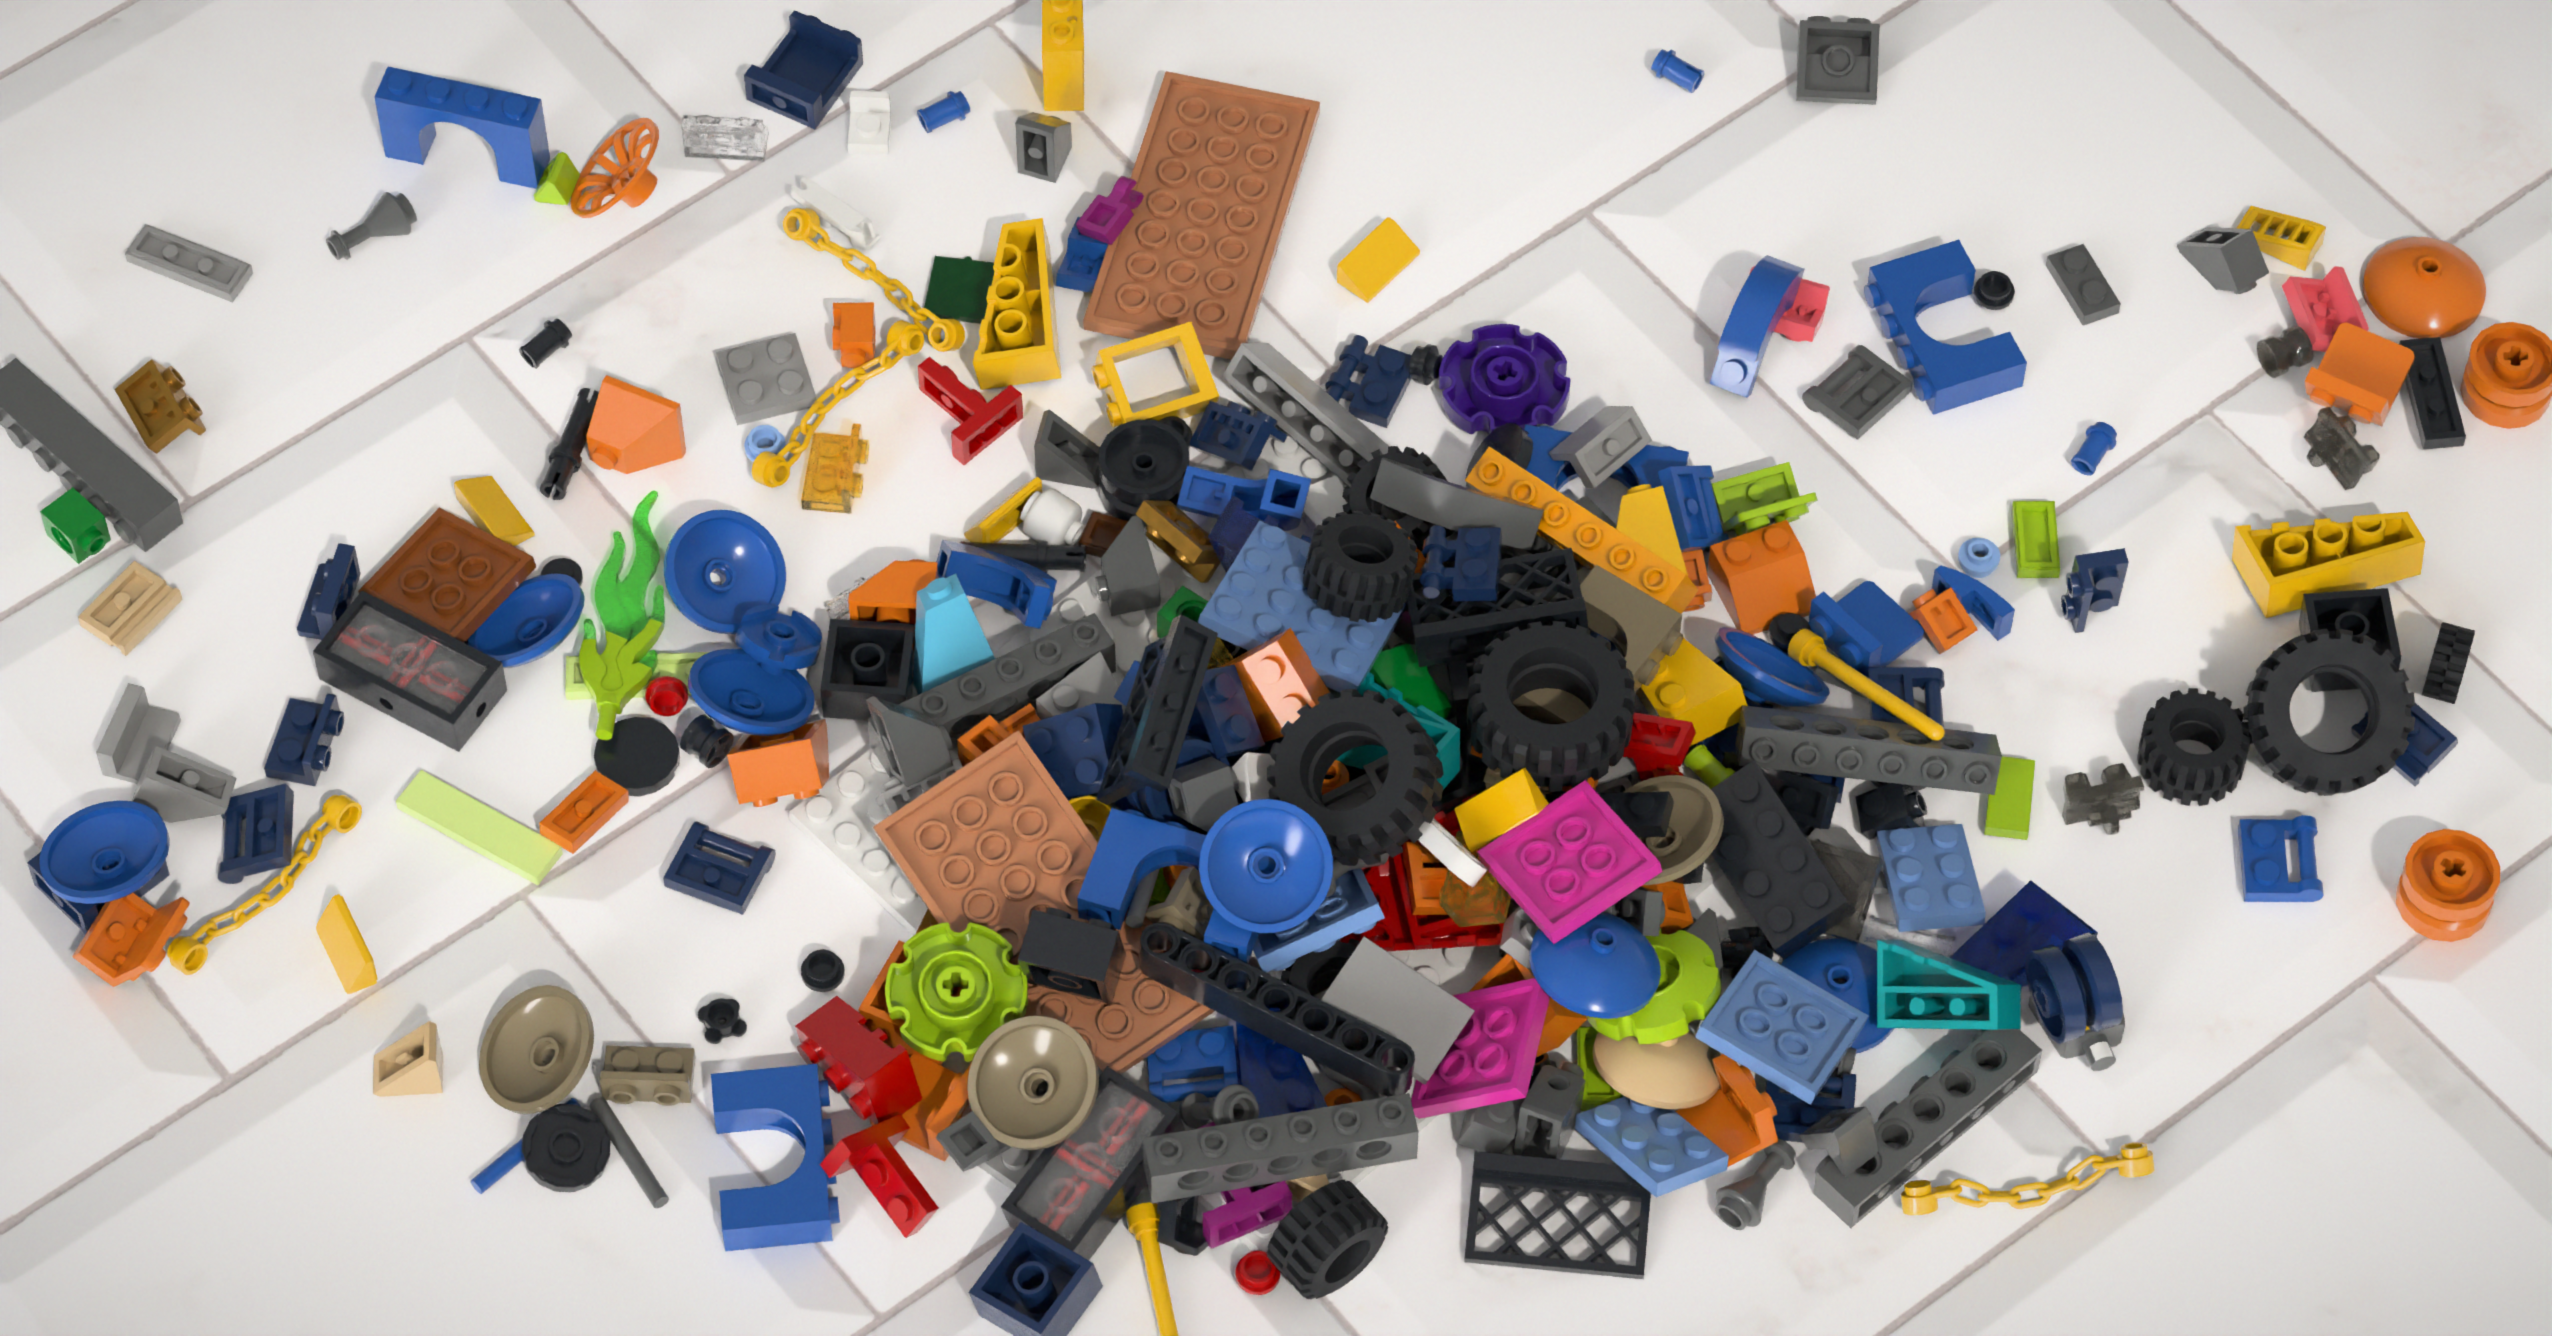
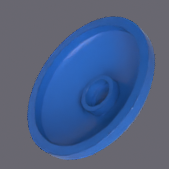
M711 510L692 517L674 533L664 557V578L674 604L691 622L711 632L737 634L743 615L747 610L760 605L778 606L780 604L786 585V567L776 540L763 525L740 512ZM711 573H715L720 577V585H716L711 581Z
M546 574L522 582L468 638V645L502 662L503 668L518 667L537 661L554 651L573 631L584 607V592L574 578L565 574Z
M1729 627L1720 628L1714 637L1717 652L1732 677L1744 686V695L1752 701L1764 704L1767 700L1786 707H1808L1822 704L1828 698L1830 690L1818 675L1807 666H1802L1790 658L1788 653L1771 643L1747 632Z
M721 649L704 654L694 662L688 677L689 691L703 712L723 726L746 734L773 736L800 728L811 717L815 704V697L810 684L797 670L786 669L781 675L767 673L761 668V662L750 657L743 649Z
M1257 799L1233 807L1213 824L1201 848L1199 874L1207 899L1224 919L1247 931L1275 933L1301 924L1320 907L1331 885L1333 856L1326 834L1311 815L1285 801ZM1269 856L1275 860L1276 868L1273 872L1264 873L1260 870L1259 861L1262 857Z
M108 801L91 805L63 820L50 833L40 853V871L49 889L65 900L83 904L115 901L139 890L160 870L169 852V833L160 815L141 803L133 801Z
M1600 913L1555 944L1539 928L1530 946V967L1540 987L1560 1005L1585 1016L1611 1019L1636 1013L1651 1001L1660 982V962L1651 943L1630 923L1609 913Z
M1824 938L1808 943L1785 958L1781 963L1785 968L1869 1016L1864 1028L1851 1045V1048L1857 1049L1856 1054L1876 1047L1895 1029L1877 1028V950L1851 939ZM1840 978L1846 980L1847 982L1844 984H1838L1834 982L1833 979Z

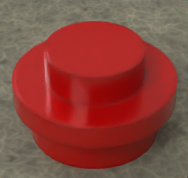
M658 677L648 684L645 698L654 713L665 717L674 716L686 705L688 689L681 680L675 677Z
M1252 1251L1239 1260L1235 1272L1236 1281L1240 1288L1253 1295H1263L1274 1290L1280 1281L1281 1272L1267 1257V1252Z

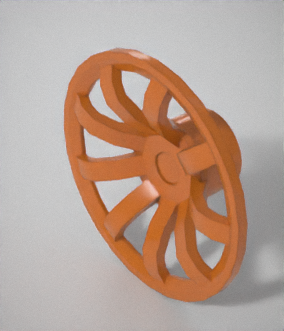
M649 118L635 119L616 130L594 152L582 169L571 196V209L577 216L592 218L600 215L615 205L620 199L631 208H635L649 198L658 180L657 176L647 169L659 140V129L656 123ZM644 130H649V134H646L639 139L640 134ZM631 132L629 136L627 151L624 143V137L626 134ZM650 144L646 157L642 158L641 152L643 147ZM612 145H614L616 156L620 162L619 166L604 156V153ZM597 163L612 175L589 174ZM587 186H598V187H595V188H592V189H590V190L585 191V192L583 193V195H582V191H583V189H584L585 187H587ZM606 196H612V197H613V198H612L611 200H609L607 203H605V204L602 205V201H603L604 197H606ZM593 198L591 209H585L586 203Z

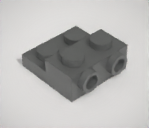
M1811 16L1807 20H1800L1797 45L1796 101L1876 105L1880 24H1873L1866 18H1850L1847 22H1831V19L1826 16Z

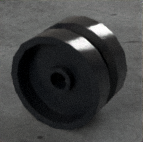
M1134 420L1119 425L1106 435L1099 448V487L1103 505L1106 511L1113 517L1129 521L1132 516H1137L1136 512L1144 500L1171 501L1177 506L1187 465H1190V454L1184 437L1172 426L1156 420ZM1142 520L1143 526L1146 527L1147 524Z

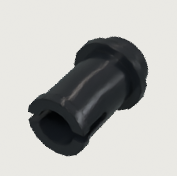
M556 318L552 322L547 320L544 323V329L524 346H521L519 353L528 365L537 369L560 347L566 348L569 345L568 340L572 338V333L560 319Z

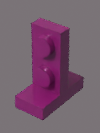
M1211 1122L1199 1128L1215 1126V1124ZM1286 1181L1277 1182L1256 1191L1255 1186L1220 1192L1226 1204L1203 1213V1236L1210 1249H1213L1282 1220L1292 1209V1192Z

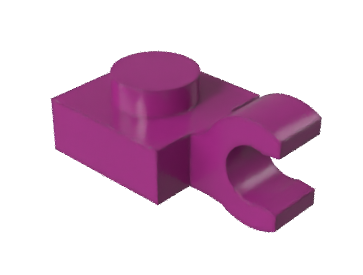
M1121 176L1116 181L1108 197L1098 194L1075 224L1080 233L1112 245L1134 216L1131 209L1138 207L1143 200V193L1132 190L1136 185V181Z

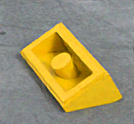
M1387 217L1339 262L1337 266V283L1369 303L1420 254V250L1392 218Z
M492 476L461 479L454 482L456 499L478 528L514 547L535 536L532 528Z
M1037 476L1019 487L964 533L965 538L970 542L998 543L1023 522L1020 519L1021 512L1029 498L1036 491L1042 493V480Z
M1522 768L1454 809L1466 845L1470 852H1473L1534 817L1549 803L1527 769Z
M337 894L332 897L319 919L316 931L345 992L352 994L376 984L378 978L374 960L343 896Z

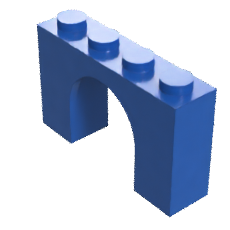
M387 66L374 96L385 157L424 165L436 137L435 123H453L476 132L490 144L496 156L499 180L501 182L537 188L544 168L550 161L542 100L540 98Z
M1959 239L1871 266L1868 283L1864 286L1867 304L1872 309L1876 308L1885 337L1893 340L1897 347V356L1901 367L1904 370H1909L1914 379V388L1919 400L1922 402L1926 401L1933 415L2023 387L2027 361L2010 331L1967 345H1949L1931 338L1918 325L1916 318L1926 309L1972 294L1976 269Z
M1525 424L1524 429L1529 433L1528 437L1533 441L1532 456L1526 471L1557 491L1569 481L1579 477L1570 461H1554L1549 454L1551 450L1573 432L1556 430L1549 426ZM1646 445L1609 477L1618 480L1628 489L1643 484H1650L1652 488L1660 487L1658 471L1670 466H1688L1689 452L1677 450L1670 446Z
M1111 808L1077 897L1078 918L1087 921L1089 919L1103 920L1114 925L1115 929L1121 930L1133 894L1144 877L1159 868L1172 865L1195 867L1199 871L1200 852L1206 835L1190 831L1186 826L1177 822L1162 823L1148 819L1144 814L1135 810L1121 811ZM1269 856L1262 857L1259 861L1260 870L1264 873L1273 872L1276 868L1275 860ZM1213 909L1204 934V942L1248 964L1259 933L1247 931L1231 924Z
M817 1064L711 1074L713 1112L717 1134L775 1130L794 1138L805 1151L799 1168L790 1177L777 1184L719 1191L725 1252L833 1241L831 1224L840 1223L838 1196L829 1197L828 1185L837 1184L836 1176L829 1178L820 1166V1163L826 1157L825 1146L833 1145L831 1118L823 1119L822 1107L830 1106L828 1080H819Z

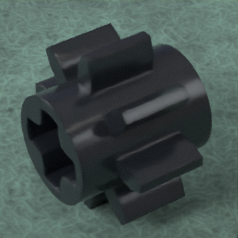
M1757 926L1729 929V937L1725 938L1720 944L1723 967L1727 970H1732V979L1735 978L1754 950L1771 960L1773 958V948L1766 937L1759 936L1760 931Z

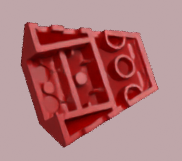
M1476 793L1463 799V803L1476 796ZM1455 809L1447 814L1444 811L1437 813L1434 819L1462 845H1466ZM1402 853L1393 858L1389 855L1388 861L1384 865L1361 868L1385 918L1377 921L1372 929L1364 933H1351L1341 938V942L1348 943L1350 938L1360 943L1362 938L1366 937L1386 952L1500 945L1504 922L1510 914L1503 887L1498 882L1500 904L1465 914L1412 915L1407 872L1403 864ZM1423 863V868H1446L1443 863Z

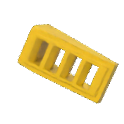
M2250 206L2237 226V229H2250L2254 221L2260 223L2261 226L2257 232L2253 231L2260 251L2306 271L2323 244L2326 226L2255 206ZM2269 228L2275 230L2273 235H2268L2265 233ZM2284 234L2289 237L2288 239H2283L2281 236Z

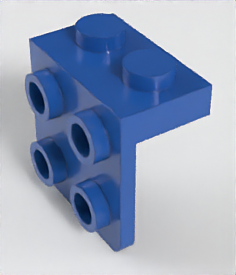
M1872 581L1863 582L1837 603L1824 591L1811 600L1808 622L1811 631L1824 640V644L1846 664L1866 677L1869 667L1888 666L1922 640L1924 635V629L1921 624L1914 620Z

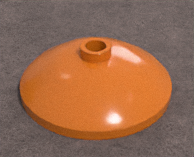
M2409 237L2393 241L2373 255L2364 273L2363 294L2372 313L2390 329L2419 339L2446 338L2464 331L2478 318L2485 302L2486 284L2476 262L2460 248L2435 238Z

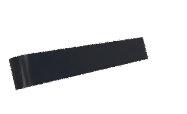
M1154 923L1143 930L1140 937L1139 967L1143 974L1150 979L1387 1097L1401 1095L1410 1089L1413 1080L1415 1054L1407 1043L1169 924ZM1154 950H1164V951H1166V952H1165V953H1156V952H1153V951H1154ZM1193 969H1201V970H1204L1205 972L1197 973V972H1193V971H1191V970H1193ZM1239 988V989H1242V990H1244V991H1242V992H1234V991H1231L1230 989ZM1270 1008H1279V1009H1282L1283 1011L1274 1012V1011H1271V1010H1269V1009H1270ZM1310 1027H1317V1028H1320V1029H1322V1030H1321V1031H1312V1030H1309L1308 1028H1310ZM1348 1047H1357V1048H1360L1361 1050H1360V1051H1352V1050H1349V1049H1347V1048H1348ZM1394 1066L1400 1068L1401 1070L1392 1071L1387 1069L1386 1067Z

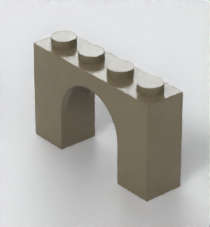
M1596 565L1580 584L1582 597H1584L1587 609L1588 628L1610 640L1619 649L1627 661L1626 668L1632 671L1635 681L1634 692L1636 693L1642 684L1648 686L1658 673L1661 660L1666 655L1670 657L1674 655L1683 640V634L1680 633L1682 614ZM1552 688L1529 691L1512 703L1526 717L1541 720L1545 724L1568 723L1582 717L1589 711L1585 703L1575 695Z

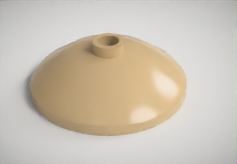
M1690 1030L1678 1038L1654 1044H1639L1637 1037L1628 1036L1621 1041H1616L1604 1036L1600 1032L1596 1035L1593 1045V1060L1598 1072L1613 1089L1633 1101L1661 1109H1685L1706 1102L1719 1089L1720 1083L1717 1079L1713 1059L1721 1054L1719 1051L1695 1038V1035Z

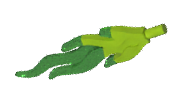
M655 490L646 495L638 504L632 518L636 555L629 574L620 582L619 575L625 561L626 544L621 532L616 531L613 533L615 546L596 582L594 595L596 609L607 640L606 648L601 655L597 652V634L593 621L589 618L584 621L585 632L579 654L580 671L587 689L597 704L599 717L595 735L601 740L612 738L616 714H621L626 704L647 684L658 663L657 651L649 650L655 645L664 630L666 614L662 585H658L655 588L651 616L647 618L645 611L647 588L660 562L658 544L648 521L650 511L658 498V492Z

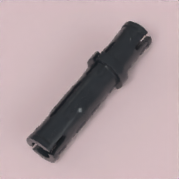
M591 388L579 390L577 400L559 444L551 450L549 455L550 466L539 487L540 492L547 498L550 497L552 489L556 485L553 500L564 499L573 473L578 472L582 464V457L580 455L587 440L586 435L599 394L596 390H594L589 403L587 398Z
M1040 540L1039 544L960 541L962 544L979 547L1017 559L1048 573V570L1085 572L1086 563H1084L1086 561V545H1048V541Z

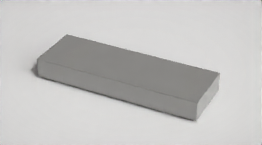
M148 224L144 225L125 252L127 262L232 303L253 274L251 264Z

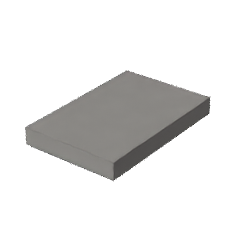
M1366 937L1362 938L1321 999V1001L1411 1046L1415 1054L1413 1077L1426 1085L1475 1011Z

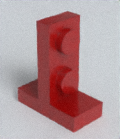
M930 356L918 365L919 390L961 424L951 432L952 455L962 465H966L1023 419L1022 393L1011 384L987 403L980 392L967 388L958 380L952 369L945 365H939Z
M1634 712L1632 734L1629 745L1624 748L1623 757L1633 758L1641 782L1659 776H1683L1679 767H1681L1696 734L1693 723Z
M899 1114L841 1139L820 1163V1166L829 1178L854 1168L903 1236L908 1238L918 1233L939 1207L894 1148L910 1129V1126Z

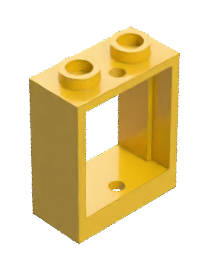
M1042 0V66L1045 111H1084L1083 0Z
M1192 322L1099 350L1095 365L1091 367L1097 388L1099 390L1104 389L1109 400L1105 407L1112 427L1134 420L1160 421L1169 416L1184 419L1205 412L1210 401L1217 403L1219 399L1217 388ZM1174 345L1192 395L1132 413L1114 363Z

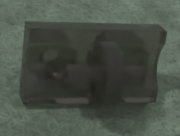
M2330 407L2322 408L2317 413L2318 418L2315 424L2303 436L2312 447L2306 456L2307 461L2313 467L2326 465L2345 490L2355 488L2362 475L2373 470L2380 458V454L2372 444L2360 445L2354 438L2357 433L2356 425L2348 415L2337 417Z
M2123 763L2110 765L2103 769L2101 774L2103 784L2091 786L2086 773L2078 772L2067 775L2063 784L2065 801L2062 816L2065 824L2069 825L2087 821L2089 827L2102 825L2107 835L2118 834L2119 821L2131 818V811L2140 808V792L2144 790L2141 776L2131 777Z

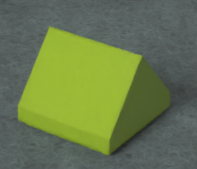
M562 151L558 153L544 168L533 195V200L540 203L568 205L580 173L566 153Z

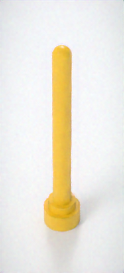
M1802 629L1791 639L1788 646V655L1802 666L1818 665L1931 740L1939 741L1944 737L1945 730L1942 725L1829 653L1824 640L1811 630Z
M1151 1202L1137 1204L1126 1211V1219L1129 1232L1134 1234L1135 1239L1141 1242L1160 1336H1179L1160 1245L1157 1242L1160 1215L1157 1213L1158 1204Z

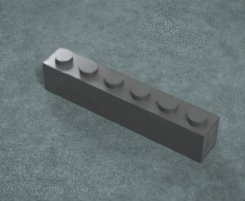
M17 358L0 369V425L6 429L11 441L18 448L26 447L31 451L34 459L44 471L50 472L52 470L56 473L67 491L72 487L114 525L117 534L122 540L128 544L134 542L144 552H147L183 524L178 499Z

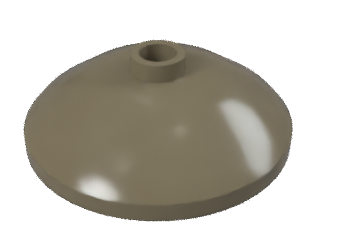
M1666 775L1644 780L1623 791H1669L1674 800L1666 837L1639 838L1660 861L1663 871L1643 885L1665 883L1688 874L1702 864L1717 846L1723 831V811L1714 792L1704 783L1686 776Z
M544 985L523 991L502 1007L486 1031L479 1058L481 1081L487 1094L495 1103L514 1113L533 1114L553 1107L576 1087L588 1067L594 1044L593 1022L586 1005L581 999L566 989Z
M1046 1016L1021 1017L997 1028L984 1040L977 1050L968 1075L967 1090L969 1103L972 1111L992 1134L993 1138L1001 1143L1024 1150L1048 1148L1069 1138L1088 1118L1098 1093V1066L1089 1044L1069 1025ZM1042 1082H1047V1092L1042 1096H1038L1036 1093L1038 1085Z

